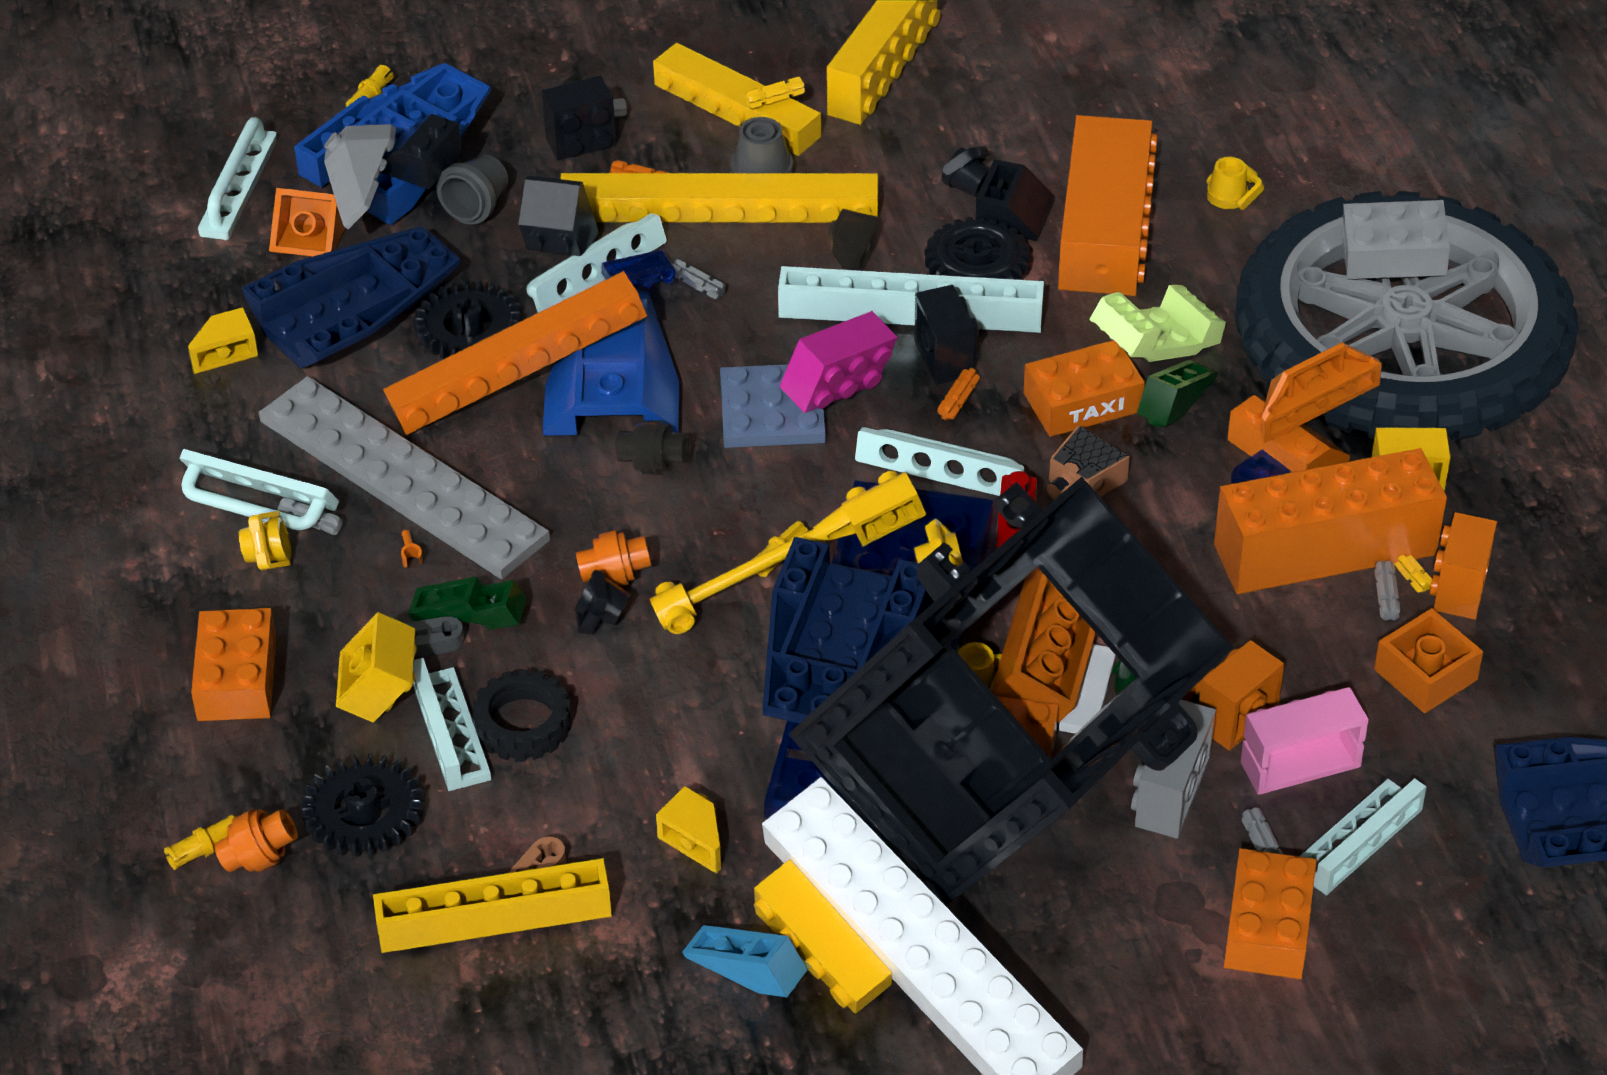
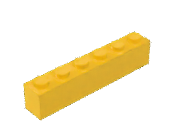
M677 42L653 61L654 83L656 86L739 127L745 121L754 117L772 118L782 127L787 150L797 156L801 155L821 138L820 112L791 98L768 105L762 103V107L750 109L745 101V93L756 88L758 91H761L760 88L765 85Z
M604 858L373 894L382 953L612 917Z

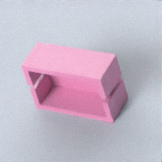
M1350 687L1336 691H1327L1321 695L1303 700H1293L1287 704L1269 709H1259L1253 713L1246 714L1245 741H1243L1240 762L1258 795L1360 768L1364 750L1362 742L1366 738L1369 719Z

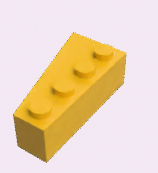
M790 859L754 887V908L756 914L777 935L789 937L808 970L815 978L821 979L830 988L831 995L841 1007L845 1008L848 1006L857 1014L892 985V972Z

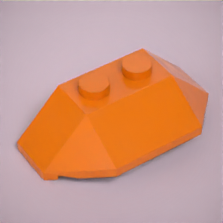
M1341 342L1283 371L1273 378L1270 383L1261 417V440L1266 443L1379 386L1382 363L1377 358Z

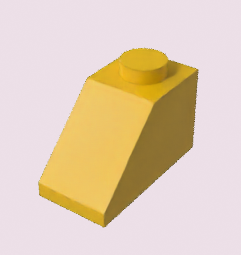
M243 307L211 316L188 345L194 374L258 356L254 331Z
M684 786L656 814L657 836L660 840L717 874L721 870V856L714 803L705 795L695 793Z

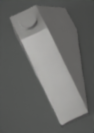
M392 124L346 126L339 134L333 133L324 145L326 148L324 163L342 224L347 229L371 205L379 184L376 178L385 169L387 161L382 157L385 151L389 152L392 150L395 143L396 127Z

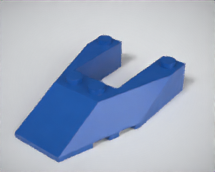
M443 63L411 76V82L399 87L392 84L382 88L383 93L370 99L362 96L294 146L298 174L319 187L327 184L330 180L324 163L326 151L324 145L333 133L339 134L346 126L392 124L396 127V142L408 128L430 114H434L458 122L461 138L491 92V86ZM379 173L376 178L379 184L367 213L392 225L414 207L426 188Z

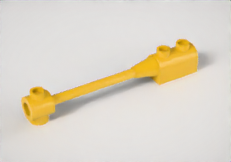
M887 471L879 477V485L867 491L863 487L851 489L846 495L847 501L841 503L839 508L815 525L814 529L798 536V538L823 543L856 534L862 546H865L925 516L926 512L906 472L898 475L895 471ZM793 539L687 592L682 583L675 585L673 582H663L658 585L655 590L656 595L649 598L664 630L668 629L672 634H682L690 630L695 623L694 616L697 615L693 604L786 559Z

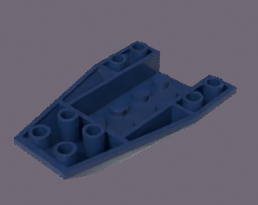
M420 226L296 261L242 287V291L263 334L302 369L374 334L432 292L461 264L458 256L427 229Z
M794 537L772 590L763 715L800 724L890 640L918 616L927 592L917 577L919 563L899 559L893 576L830 563L829 544Z
M1563 737L1496 745L1495 755L1499 802L1522 860L1542 868L1607 860V740Z

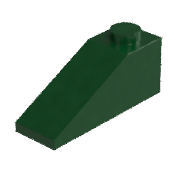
M1187 360L1148 376L1137 414L1146 417L1148 423L1157 427H1165L1179 421L1217 378L1218 372L1192 360Z

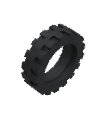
M521 669L519 673L512 674L511 671L502 673V677L490 679L485 688L481 687L479 689L477 700L473 701L474 727L480 744L484 743L485 750L493 754L495 752L499 758L508 760L509 757L515 758V761L520 762L526 761L525 758L533 757V760L542 758L543 753L547 751L549 753L554 752L558 748L557 744L559 742L564 743L568 737L567 730L570 731L571 729L570 700L568 699L564 686H559V681L552 676L548 678L541 671L529 673V670ZM519 699L535 700L544 703L552 710V714L546 722L537 728L527 731H510L498 726L492 720V717L499 708L508 702Z

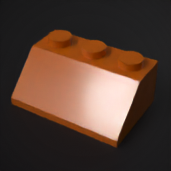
M1253 395L1230 412L1228 441L1276 475L1345 463L1350 460L1349 454L1306 424H1302L1264 443L1261 440V417L1266 402L1264 398Z

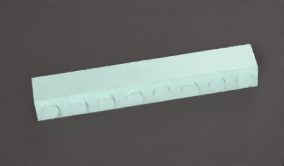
M781 266L778 285L779 317L847 321L873 311L884 324L915 325V293L953 284L959 297L963 296L965 298L968 315L970 318H975L978 329L1041 333L1044 281Z

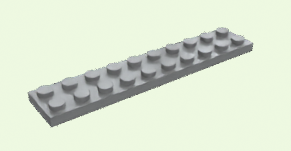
M308 376L259 411L260 422L501 580L550 541V534L547 529Z

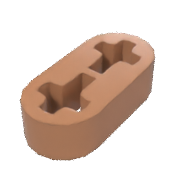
M555 837L538 839L511 868L509 873L566 864L563 842ZM542 855L547 856V857L542 861Z

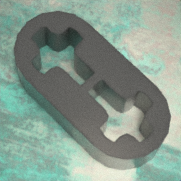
M439 617L405 623L415 628L416 641L414 644L417 646V651L414 658L452 652L459 649L464 643L463 625L457 618ZM451 632V636H444V633Z

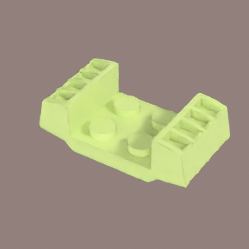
M1169 285L1160 307L1142 310L1137 308L1120 292L1103 296L1090 317V321L1095 322L1100 327V330L1105 331L1109 335L1110 339H1114L1120 348L1128 352L1130 357H1144L1148 362L1192 356L1204 348L1220 344L1226 325L1223 319L1215 315L1214 311L1207 308L1206 304L1199 301L1183 285Z

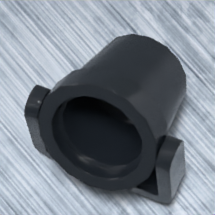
M978 146L969 149L962 147L958 149L943 167L942 182L951 188L955 187L977 197L990 169L982 163L991 156L987 147Z
M595 569L574 609L576 611L578 632L582 634H593L600 620L615 625L631 595L606 578L605 574L600 570Z

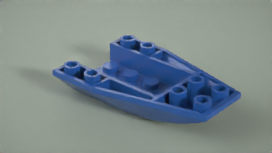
M637 291L647 317L554 362L545 384L543 436L577 435L578 416L643 415L645 434L678 433L679 379L649 291Z

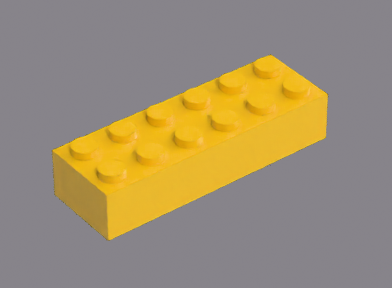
M877 0L827 66V115L861 125L868 114L871 115L874 112L876 103L881 97L886 96L892 81L899 78L903 66L907 61L910 62L916 48L919 44L925 42L930 29L938 24L940 18V10L937 9L938 0Z

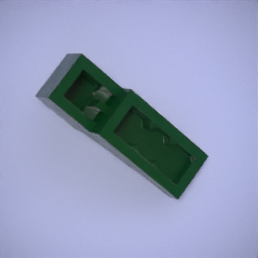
M475 576L416 588L408 615L413 622L439 617H454L461 622L484 625L488 630L519 625L527 597L514 580L483 586L478 577Z

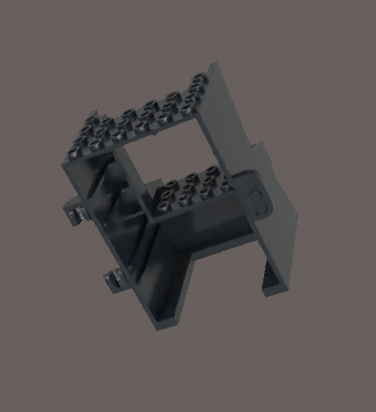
M1080 477L1043 510L1018 482L994 500L997 503L998 512L1011 526H1019L1021 529L973 570L970 571L965 562L959 566L952 564L949 560V553L953 549L945 542L924 558L917 567V577L934 603L901 630L789 733V736L876 835L945 906L1069 810L1130 749L1147 767L1156 771L1164 770L1176 761L1195 742L1198 734L1195 722L1178 702L1234 648L1083 477ZM1037 567L1136 678L1123 688L1051 758L950 645L954 639Z

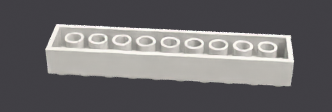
M822 777L762 823L765 844L783 863L790 859L888 967L892 972V979L982 1075H1074L1083 1067V1049Z

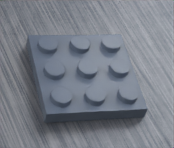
M788 364L720 368L724 448L825 443L823 408H817L804 413L779 387Z

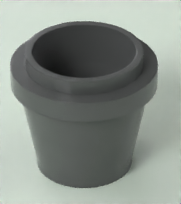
M754 117L745 121L740 127L736 151L731 157V173H793V158L787 150L781 125L776 120L768 117Z
M479 155L464 163H454L442 171L441 177L437 180L436 189L439 201L446 212L454 219L465 224L481 223L494 211L497 199L507 187L508 174L503 164L490 155Z

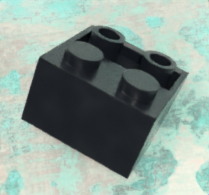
M994 159L976 198L975 220L978 217H985V221H989L992 218L997 219V224L1005 222L1009 224V228L1017 229L1019 231L1018 235L1020 234L1026 239L1037 241L1054 202V195L1025 165Z

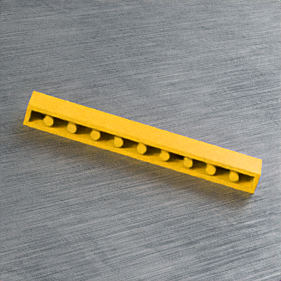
M561 173V179L583 182L595 222H638L653 213L660 216L661 222L878 223V173Z

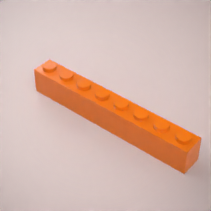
M622 271L384 388L383 391L402 429L408 435L647 317L637 290L625 272Z

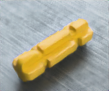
M800 77L788 79V83L780 81L761 87V91H758L757 88L747 91L745 93L746 104L750 109L762 107V103L768 105L789 99V95H792V97L802 95L805 92L804 82Z
M1401 555L1398 557L1399 561L1394 563V565L1406 580L1410 579L1412 581L1410 585L1415 591L1419 593L1429 590L1432 578L1425 572L1418 561L1412 555L1408 557Z

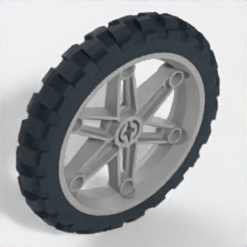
M1381 191L1359 193V195H1355L1353 200L1346 201L1343 197L1323 202L1314 208V212L1306 209L1286 220L1276 231L1270 232L1256 247V253H1253L1247 259L1241 272L1240 283L1237 286L1235 311L1237 332L1242 337V346L1253 366H1258L1262 378L1270 385L1271 380L1283 371L1341 342L1346 343L1372 328H1379L1380 330L1350 344V346L1369 355L1392 348L1403 374L1381 372L1379 386L1322 414L1325 417L1326 424L1348 433H1351L1353 429L1368 432L1370 439L1375 438L1376 428H1446L1447 436L1450 437L1452 442L1479 436L1483 432V428L1491 432L1515 422L1526 411L1531 412L1549 397L1550 390L1560 384L1568 371L1570 360L1574 354L1578 332V315L1573 305L1574 297L1564 276L1560 277L1559 268L1544 249L1542 250L1539 245L1534 246L1533 240L1513 224L1506 226L1501 224L1500 218L1480 207H1475L1472 210L1463 207L1460 200L1438 195L1437 199L1420 197L1421 192L1398 191L1396 195L1382 196ZM1444 200L1450 245L1448 266L1453 267L1448 270L1447 275L1431 276L1420 281L1418 277H1401L1403 285L1391 288L1390 278H1376V281L1347 279L1346 275L1325 271L1345 262L1342 238L1343 204ZM1462 283L1465 285L1440 300L1431 299ZM1492 290L1507 305L1512 317L1513 328L1509 325L1495 323L1461 308L1482 294ZM1298 299L1301 302L1314 304L1349 320L1316 340L1307 331L1301 320ZM1420 341L1424 364L1416 366L1407 343ZM1436 347L1487 357L1491 360L1468 370L1440 375Z

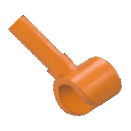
M403 530L402 537L405 545L401 550L403 567H408L407 559L410 557L418 558L419 564L422 565L421 547L413 543L409 530Z

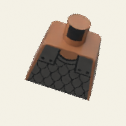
M1077 426L1050 459L1049 481L1051 483L1047 485V492L1055 500L1080 477H1083L1101 497L1128 480L1129 456L1083 427Z

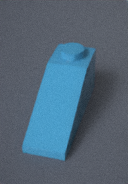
M703 925L682 952L685 958L759 994L788 997L808 970L789 937L784 935Z

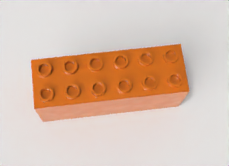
M1076 115L1061 234L1058 290L1104 294L1120 292L1123 295L1136 296L1137 283H1144L1145 264H1141L1139 261L1146 262L1156 159L1155 155L1150 153H1156L1157 134H1151L1152 121Z
M1422 448L1220 486L1214 546L1236 594L1376 567L1375 564L1380 560L1384 562L1390 560L1396 563L1401 555H1405V557L1412 555L1415 559L1437 555L1447 496Z

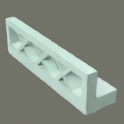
M424 658L413 660V672L415 673L413 687L448 791L490 781L491 773L454 667L428 673ZM450 681L451 688L445 696L434 691L433 685ZM446 707L460 712L454 722L443 717L442 712ZM456 733L469 738L463 749L452 743L451 739ZM464 760L479 765L480 770L461 775L460 766Z
M1414 778L1402 789L1387 779L1299 857L1321 861L1318 863L1317 873L1315 872L1314 887L1327 896L1422 811L1427 786ZM1387 794L1392 796L1393 798L1381 808L1380 800ZM1360 818H1369L1357 829L1356 822ZM1336 839H1345L1333 850L1332 843Z

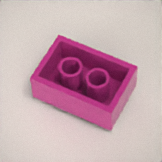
M873 311L803 337L797 343L779 387L804 413L817 408H825L831 402L841 398L847 399L863 389H872L881 381V373L886 362L893 354L892 349L898 337Z

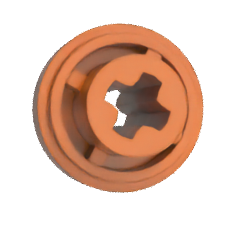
M616 530L600 533L599 538L593 539L594 548L576 552L583 583L589 582L593 571L596 569L602 571L606 578L621 587L629 585V581L635 580V570L652 567L645 536L626 540L625 533H617Z
M251 809L233 818L232 823L227 828L228 836L215 842V852L223 868L230 873L241 867H244L249 872H263L278 864L281 858L284 857L285 845L298 838L297 828L289 813L284 809H280L270 815L262 809Z

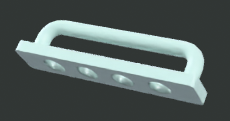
M258 117L250 118L245 124L209 196L207 210L198 226L199 236L222 240H228L231 237L278 141L276 132L265 131L263 123ZM251 151L260 152L258 155L254 156L246 155ZM241 171L250 172L248 175L245 176L236 175ZM232 191L241 192L236 196L226 195L227 193ZM227 211L230 212V214L221 217L220 212Z
M651 213L638 222L627 223L592 243L583 255H572L530 281L527 285V294L533 298L537 312L539 313L606 280L665 244L667 239L660 216ZM639 234L641 236L640 245L633 250L631 247L632 239L635 235ZM615 248L616 259L612 264L608 265L607 254L611 249ZM590 263L592 267L591 274L584 280L582 278V270L585 265ZM565 278L567 281L566 290L558 295L557 285L559 281Z
M862 427L858 432L855 453L856 461L1000 496L1002 476L1010 475L1015 471L1024 472V466L1019 465L1013 459L890 429L875 430ZM885 444L893 445L898 451V458L891 459L887 457L882 451V446ZM915 453H926L931 459V465L927 467L919 465L915 460ZM950 460L960 462L964 468V473L960 475L952 473L947 467V462ZM989 468L993 470L997 480L995 482L985 481L980 475V469Z
M183 449L179 458L188 467L183 476L182 491L188 499L194 502L247 517L277 511L198 489L195 484L199 474L311 504L307 513L301 517L280 512L286 528L293 530L309 529L317 523L324 508L335 511L339 500L328 489L186 449Z

